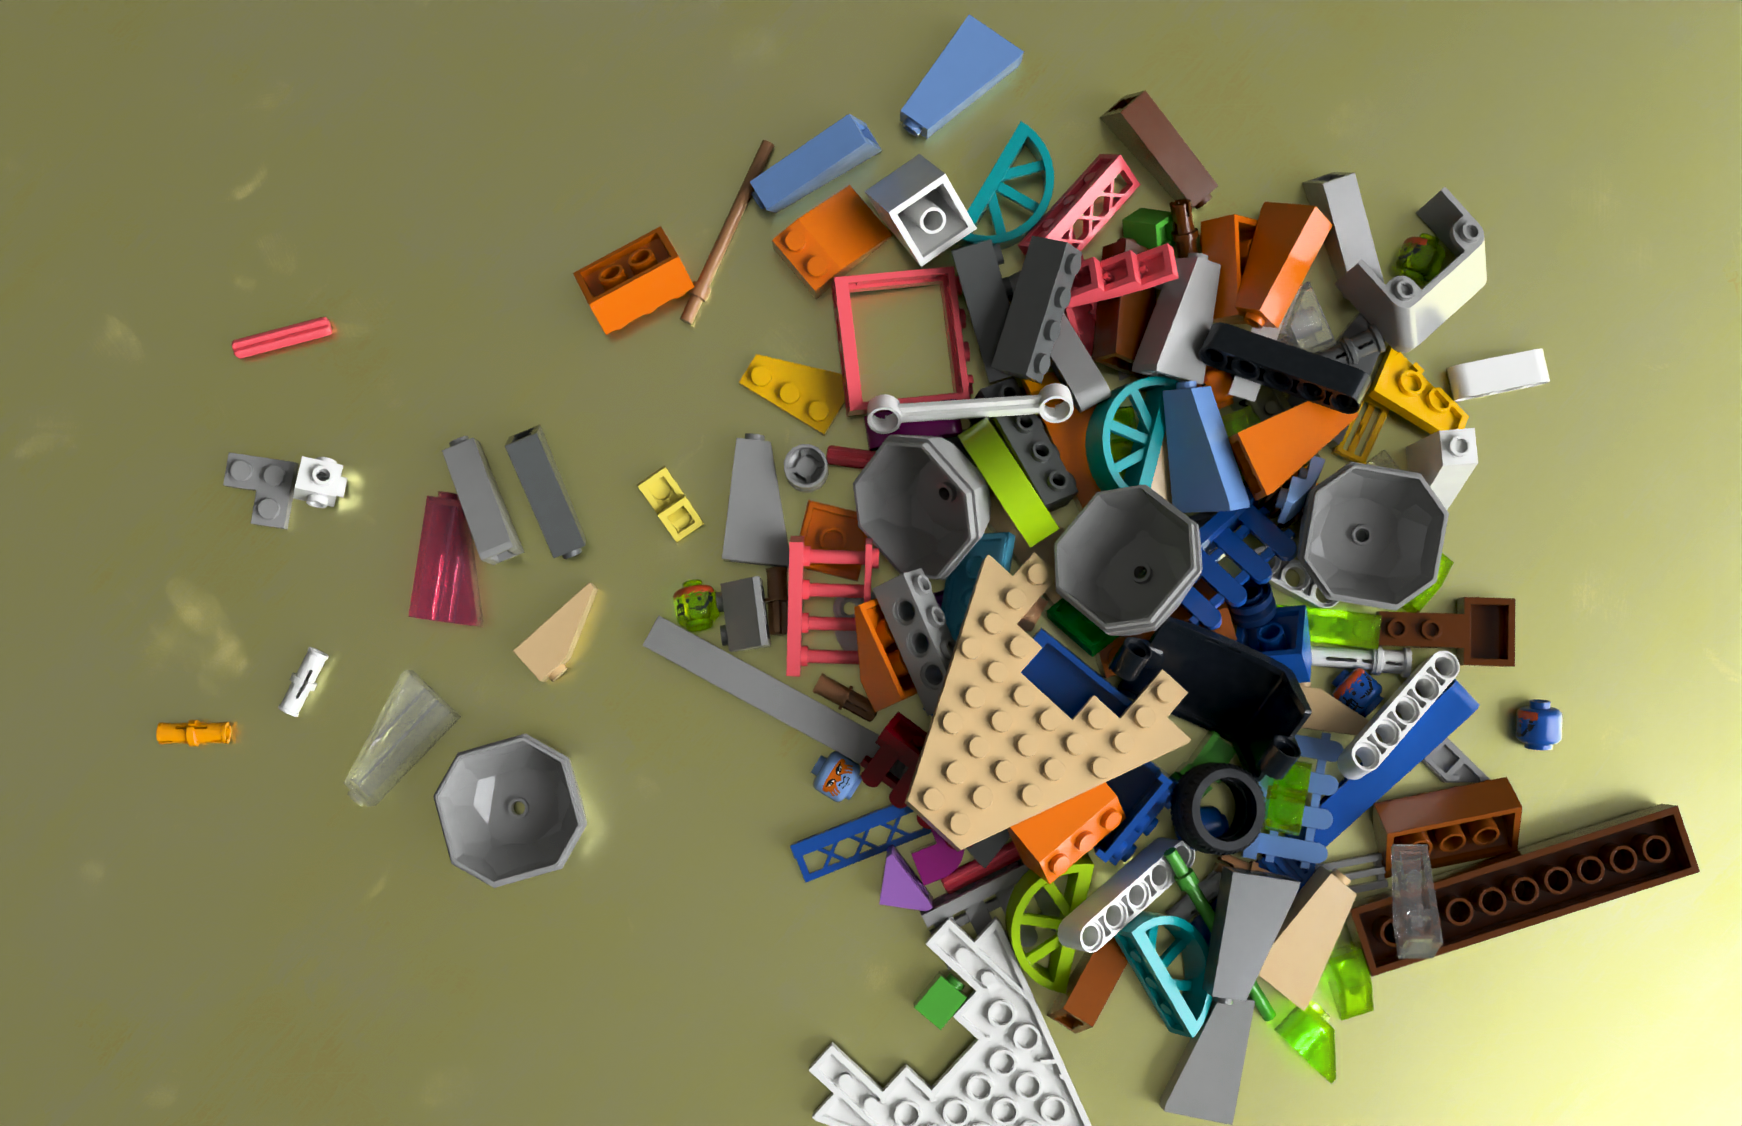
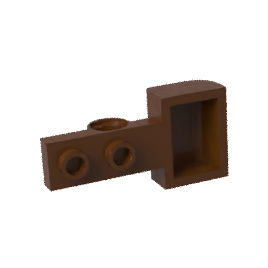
M1457 598V614L1376 612V646L1457 648V659L1460 666L1515 667V598Z

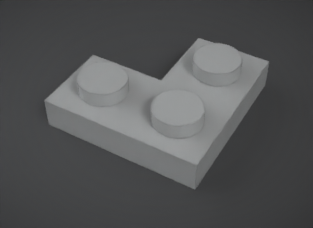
M229 452L223 486L256 491L251 524L288 530L299 464Z

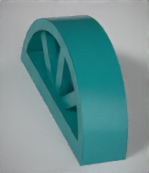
M1022 121L1019 123L967 211L977 227L987 208H989L996 235H976L971 232L955 243L956 245L963 247L990 238L993 245H1000L1001 250L1021 242L1045 215L1054 188L1053 163L1042 139ZM1024 146L1031 151L1036 159V162L1012 167ZM1041 172L1043 194L1040 204L1003 182ZM996 193L1033 213V215L1021 226L1006 232Z
M1156 376L1139 379L1110 391V398L1097 404L1087 426L1085 448L1090 472L1101 491L1145 484L1151 488L1166 430L1163 391L1176 389V382L1178 381ZM1140 391H1147L1145 400H1143ZM1127 397H1129L1139 419L1137 430L1113 420L1117 409ZM1110 432L1133 441L1131 454L1116 462L1113 461L1111 454ZM1126 469L1125 477L1123 480L1119 472Z
M1142 911L1120 930L1114 938L1169 1032L1194 1038L1203 1025L1212 1002V996L1202 989L1209 947L1201 933L1188 921L1175 916ZM1158 925L1164 926L1175 938L1174 942L1160 957L1155 950ZM1182 953L1184 979H1173L1166 968Z

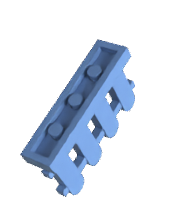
M1324 732L1321 734V739L1297 734L1294 736L1301 750V757L1317 759L1315 772L1291 768L1281 780L1265 775L1258 782L1262 788L1261 791L1264 793V802L1266 803V817L1264 819L1271 820L1269 834L1260 832L1255 841L1249 847L1242 850L1241 857L1256 860L1257 853L1266 854L1265 861L1274 863L1275 856L1301 861L1300 868L1309 869L1310 863L1320 864L1326 860L1328 855L1327 849L1324 845L1314 842L1316 829L1324 830L1332 825L1333 816L1328 810L1319 808L1321 795L1330 796L1335 794L1339 786L1335 777L1325 774L1326 761H1338V757L1344 749L1339 742L1330 740V733ZM1268 785L1277 787L1275 800L1266 799ZM1286 788L1312 793L1310 806L1284 802ZM1280 822L1305 826V839L1299 840L1278 836Z

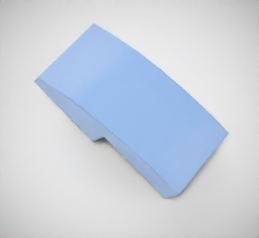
M1313 456L1307 468L1301 467L1298 476H1292L1287 489L1281 487L1275 507L1281 509L1278 523H1287L1304 507L1307 494L1315 487L1325 459Z

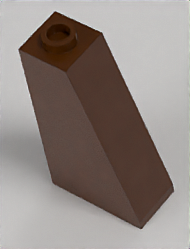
M1146 90L1122 97L1100 117L1174 200L1190 199L1192 208L1198 209L1212 198L1210 193L1218 187L1217 183Z
M1120 238L1115 243L1103 246L1101 261L1129 250L1137 255L1150 249L1137 244V241L1134 239ZM1155 287L1097 302L1092 359L1138 379L1150 377L1133 372L1132 366L1157 303Z

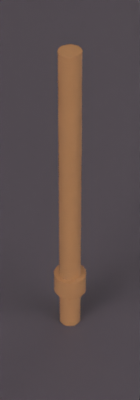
M762 140L698 280L693 281L694 288L688 292L690 298L680 317V320L692 325L702 302H706L711 292L709 286L747 207L752 192H754L750 181L763 172L773 151L774 144L769 141Z

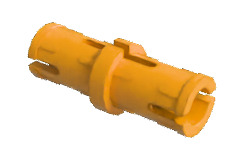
M189 720L188 723L160 722L157 726L156 738L159 741L158 744L182 743L189 746H199L200 743L228 744L231 739V726L229 722L200 723L199 720Z

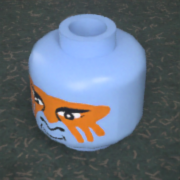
M837 751L832 752L828 758L821 755L811 771L816 776L813 781V787L835 802H841L844 798L850 800L862 781L861 775H859L860 765Z

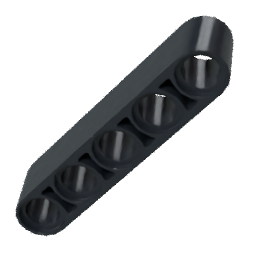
M1222 322L1212 325L1198 352L1201 361L1212 368L1346 414L1358 412L1371 384L1369 375L1359 368Z

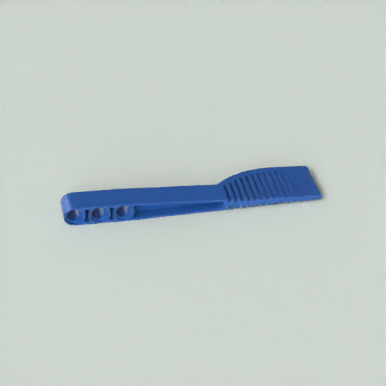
M1456 679L1449 684L1375 770L1357 780L1344 777L1338 783V790L1335 794L1324 796L1320 800L1319 808L1326 809L1332 814L1333 823L1328 829H1316L1314 842L1327 847L1478 709L1480 704ZM1293 825L1285 832L1283 837L1304 840L1306 827ZM1266 854L1259 856L1255 861L1259 863V867L1275 874L1288 875L1300 882L1298 892L1314 874L1316 865L1315 863H1310L1309 869L1300 868L1301 861L1277 856L1274 858V863L1265 861ZM1217 897L1209 903L1214 912L1216 909ZM1198 913L1189 923L1201 933L1209 947L1211 932Z

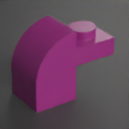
M933 829L931 831L935 842L910 851L924 886L953 873L961 863L964 855V849L958 852L946 845L945 840Z

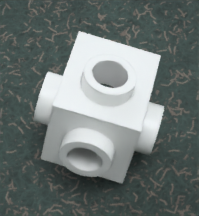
M302 456L293 498L306 501L308 505L315 508L334 507L336 496H344L347 478L341 477L343 465L337 464L335 460L327 457L313 459Z

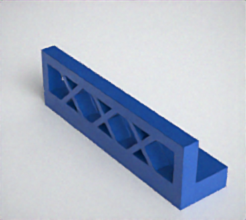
M890 804L794 842L790 845V848L806 883L887 851V848L892 844L897 847L930 834L932 831L931 829L922 828L908 833L898 829L897 826L901 817L914 811L908 806L897 808ZM896 819L893 826L887 824V822ZM881 825L890 829L891 832L886 843L877 846L866 841L871 828ZM864 832L862 839L855 836L856 834ZM895 832L904 835L902 837L892 840ZM846 838L860 842L855 855L849 858L834 853L838 842ZM833 844L830 851L824 849V847ZM863 844L871 847V849L860 853ZM816 850L827 854L828 857L824 867L809 873L803 855ZM832 857L841 860L828 866Z

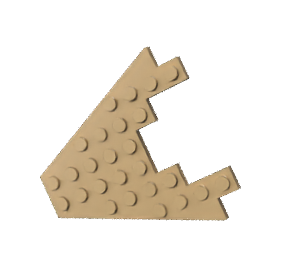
M1035 552L1013 576L989 554L982 561L905 800V804L957 852L1180 748L1192 740L1167 718L1188 692L1163 669L1157 672L1120 717L1114 714L1094 695L1089 698L1072 719L1021 673L1042 647L1019 627L1017 623L1055 582V570Z

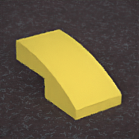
M665 465L637 484L676 543L704 524Z

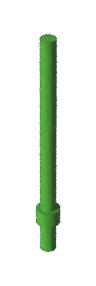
M1175 847L1169 848L1164 852V856L1176 874L1174 876L1176 883L1181 891L1187 892L1212 933L1215 912L1198 886V877L1192 868L1186 866ZM1255 981L1249 996L1255 1001V1006L1264 1021H1270L1276 1016V1013L1257 981Z

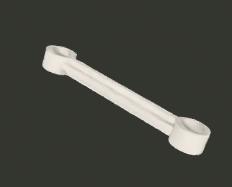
M1060 383L1046 385L1040 390L1038 395L901 404L894 396L882 394L875 396L869 401L867 406V423L870 429L879 434L892 433L900 427L901 423L1031 414H1040L1045 421L1050 423H1060L1071 417L1074 407L1071 390ZM1052 399L1064 400L1062 403L1055 405V408L1045 405L1046 402ZM880 410H889L893 412L892 414L885 416V419L878 418L874 415L875 412Z

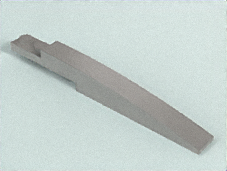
M658 616L643 643L644 647L859 764L866 755L873 758L880 748L875 743L879 737L875 732L661 616ZM897 759L889 772L898 779H901L903 776L901 772L906 765Z

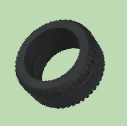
M1215 762L1199 764L1185 772L1173 789L1174 793L1171 795L1172 799L1170 800V814L1172 815V824L1175 826L1174 829L1178 836L1196 851L1215 855H1231L1241 852L1255 841L1263 828L1262 824L1265 822L1266 803L1264 802V793L1261 791L1262 788L1258 781L1255 780V777L1240 766ZM1220 779L1230 788L1233 794L1235 815L1227 831L1215 838L1206 830L1202 823L1200 804L1206 789L1213 782Z

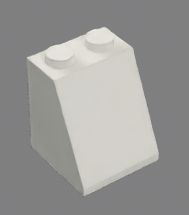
M920 154L865 191L880 218L921 267L977 229L946 174Z

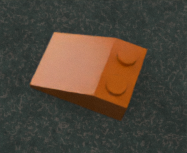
M848 185L794 221L772 240L776 253L817 299L831 287L834 277L845 276L890 239L892 234L855 190Z
M877 598L854 607L860 679L875 713L917 694V690Z

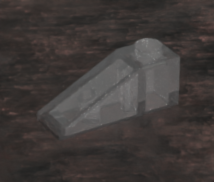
M1393 844L1391 846L1393 927L1398 958H1434L1443 943L1428 845Z

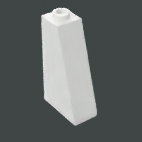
M1475 428L1440 430L1406 447L1408 471L1422 474L1446 510H1448L1478 464Z

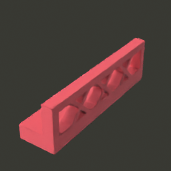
M1099 154L1017 245L1024 255L1027 254L1032 236L1068 242L1080 251L1084 249L1141 185L1121 154ZM1120 173L1127 185L1119 193H1113L1114 179ZM1098 196H1104L1103 211L1099 216H1093L1094 201ZM1078 219H1083L1082 235L1078 239H1072L1073 224Z

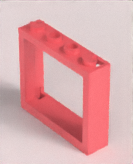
M954 266L834 277L831 283L846 416L867 414L869 401L863 402L850 300V293L940 284L954 393L898 398L901 404L970 399V395L973 394L972 384L974 380L972 375H967L966 362L970 361V348L968 341L963 342L962 329L966 328V315L964 309H959L958 296L962 294V287L959 277L955 276ZM880 410V411H877V412H875V413L884 412V411H889V410Z

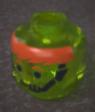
M1421 233L1419 237L1407 238L1395 262L1396 269L1400 272L1399 276L1411 278L1418 286H1423L1425 282L1432 281L1438 275L1446 256L1445 250L1438 244L1439 239L1427 233Z
M699 579L684 582L682 584L683 588L676 591L673 595L677 623L686 627V630L690 632L710 629L720 613L717 609L716 590L710 585L703 584L702 580Z

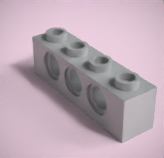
M919 568L903 573L873 588V591L927 716L934 713L956 641L953 640L948 629L945 615L938 606L929 579L925 576L923 569Z

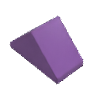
M892 844L887 848L879 904L928 912L933 908V896Z

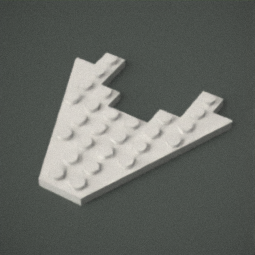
M996 916L975 939L971 938L948 917L925 941V944L974 989L953 1017L976 1039L932 1086L905 1064L882 1088L833 1042L809 1066V1071L832 1092L812 1114V1118L815 1121L829 1126H1092L1002 924Z

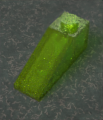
M1277 605V608H1278V607H1288V606H1287V605ZM1307 607L1310 642L1312 644L1378 650L1381 615Z

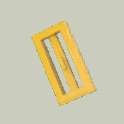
M1367 394L1357 413L1359 414L1364 402L1368 403L1367 408L1348 449L1345 450L1343 447L1356 419L1349 424L1343 440L1331 452L1333 455L1343 457L1348 462L1366 463L1390 410L1368 397ZM1375 407L1379 408L1378 416L1358 456L1354 452Z

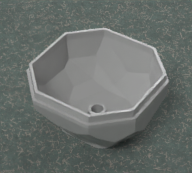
M889 435L853 482L858 527L868 538H873V544L879 548V551L900 575L922 568L925 576L929 579H947L981 539L990 520V489L982 473L953 443L942 437Z
M1349 462L1308 492L1301 518L1297 558L1326 599L1397 611L1437 582L1449 513L1421 473ZM1362 528L1366 532V538L1363 541H1358L1356 532Z
M1146 484L1097 492L1054 543L1056 592L1101 630L1111 636H1131L1157 630L1179 607L1203 570L1198 524ZM1147 570L1146 576L1138 579L1139 572Z
M526 733L458 752L433 795L451 864L493 888L562 869L587 826L582 797L569 757ZM518 801L522 802L525 806L522 814H517L514 811V804Z

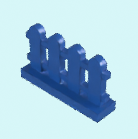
M1247 486L1245 489L1249 498V508L1219 511L1199 529L1203 570L1196 582L1200 578L1203 579L1217 594L1208 601L1192 586L1180 605L1192 615L1189 619L1190 623L1197 626L1201 624L1208 630H1215L1221 626L1222 617L1217 608L1225 601L1233 607H1240L1246 603L1247 593L1242 585L1250 578L1257 584H1266L1271 580L1272 570L1267 562L1275 555L1282 561H1291L1297 555V546L1292 540L1295 538V533L1289 528L1285 532L1278 528L1267 518L1270 515V511L1265 506L1258 510V501H1255ZM1240 525H1242L1235 533L1233 532V531L1236 530ZM1250 533L1267 547L1260 555L1243 541ZM1217 547V549H1216L1212 554L1208 555L1211 551H1213V550ZM1227 556L1242 570L1235 578L1218 564L1223 557Z

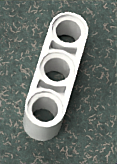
M1543 349L1503 355L1447 368L1455 402L1534 387L1550 382Z
M1260 546L1254 549V551L1257 554L1262 553L1267 547ZM1276 555L1270 560L1272 578L1269 583L1271 587L1315 610L1332 608L1339 602L1328 599L1326 603H1321L1316 598L1317 585L1300 561L1296 559L1282 561ZM1289 569H1293L1299 574L1300 581L1296 587L1290 586L1286 581L1285 575Z

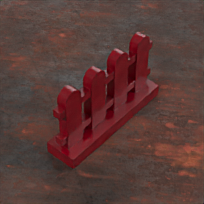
M898 711L875 743L880 748L874 757L870 758L866 755L860 763L865 768L861 774L862 781L869 787H877L883 782L893 789L889 794V800L897 808L907 806L905 800L927 732ZM897 759L908 767L901 779H898L889 772ZM917 815V822L925 829H932ZM945 841L948 847L954 849L948 842Z

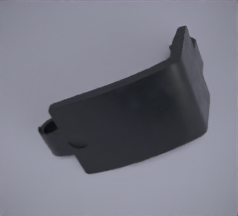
M1168 617L1149 640L1136 637L1126 638L1108 665L1109 670L1112 669L1117 676L1122 678L1118 685V690L1133 700L1157 672L1163 669L1188 692L1171 714L1208 731H1215L1220 734V737L1231 742L1243 768L1251 773L1258 782L1265 775L1276 780L1283 779L1301 756V750L1294 736L1312 713L1311 707L1293 671L1286 665L1253 648L1206 628Z

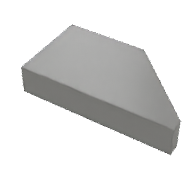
M1448 738L1421 761L1444 783L1483 782L1490 779Z

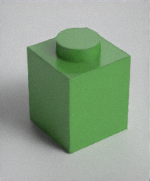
M939 971L914 1001V1008L941 1030L967 999L966 993L962 991L965 985L952 973L945 976Z

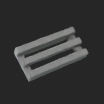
M1379 852L1315 865L1314 873L1320 865L1327 870H1333L1334 868L1338 869L1373 862L1374 868L1344 873V875L1350 880L1376 875L1377 880L1348 887L1355 893L1388 887V882L1384 876L1385 868L1382 866L1381 861L1383 860L1382 854Z

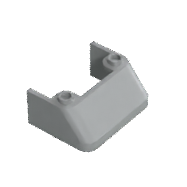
M1446 187L1440 190L1416 213L1457 258L1422 290L1407 276H1396L1384 284L1363 259L1335 283L1336 287L1370 324L1376 325L1382 338L1397 352L1407 353L1420 345L1474 296L1487 281L1484 231L1480 224Z

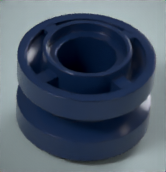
M1250 578L1242 585L1247 593L1246 603L1240 607H1233L1226 602L1232 622L1236 626L1245 629L1257 628L1267 624L1274 618L1277 612V605L1270 583L1257 584Z

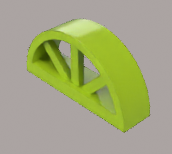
M987 417L958 435L974 463L1030 548L1060 529Z
M1088 853L1076 861L1064 874L1060 875L1069 874L1064 896L1054 882L1048 884L1029 869L1014 887L1006 908L1005 924L1007 936L1022 969L1041 986L1066 994L1075 949L1067 948L1060 943L1058 928L1062 920L1087 899L1094 869V863ZM1044 887L1060 909L1059 917L1026 913L1024 911L1032 897ZM1021 924L1056 929L1055 935L1027 954L1021 946ZM1051 953L1048 968L1037 963V961Z

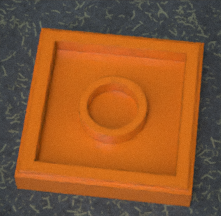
M808 500L800 536H805L804 546H811L813 550L865 551L866 538L868 537L858 527L856 511ZM810 563V567L804 566V569L858 582L862 565Z

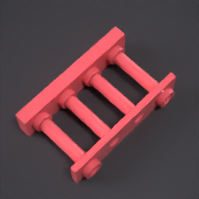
M805 536L790 537L786 676L800 677L801 666H808V663L859 664L858 651L808 649V646H802V633H808L809 630L856 631L855 618L809 616V613H803V600H809V597L864 598V603L870 601L872 568L879 569V548H872L873 538H866L865 551L813 550L811 546H804ZM810 563L865 565L864 585L810 583L809 579H803L804 566L810 567Z

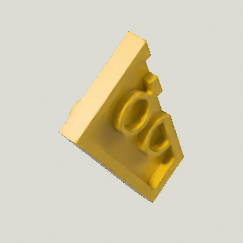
M1389 345L1367 396L1429 434L1440 430L1464 429L1469 416L1441 387H1434L1422 375L1424 369L1417 362L1412 365L1401 352L1395 351Z
M758 354L755 355L739 381V385L825 436L845 404L842 374Z

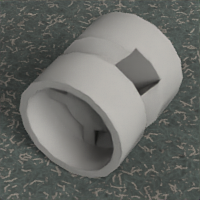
M801 444L792 448L787 453L784 460V472L789 484L795 490L803 493H812L819 490L826 483L828 478V462L825 454L818 447L811 444Z

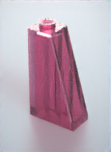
M438 491L437 497L427 496L408 617L482 627L483 615L472 534L460 500H458V495Z

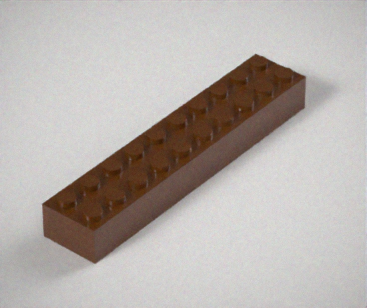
M1659 804L1354 901L1346 918V924L1362 972L1373 977L1699 873L1700 870L1678 805Z

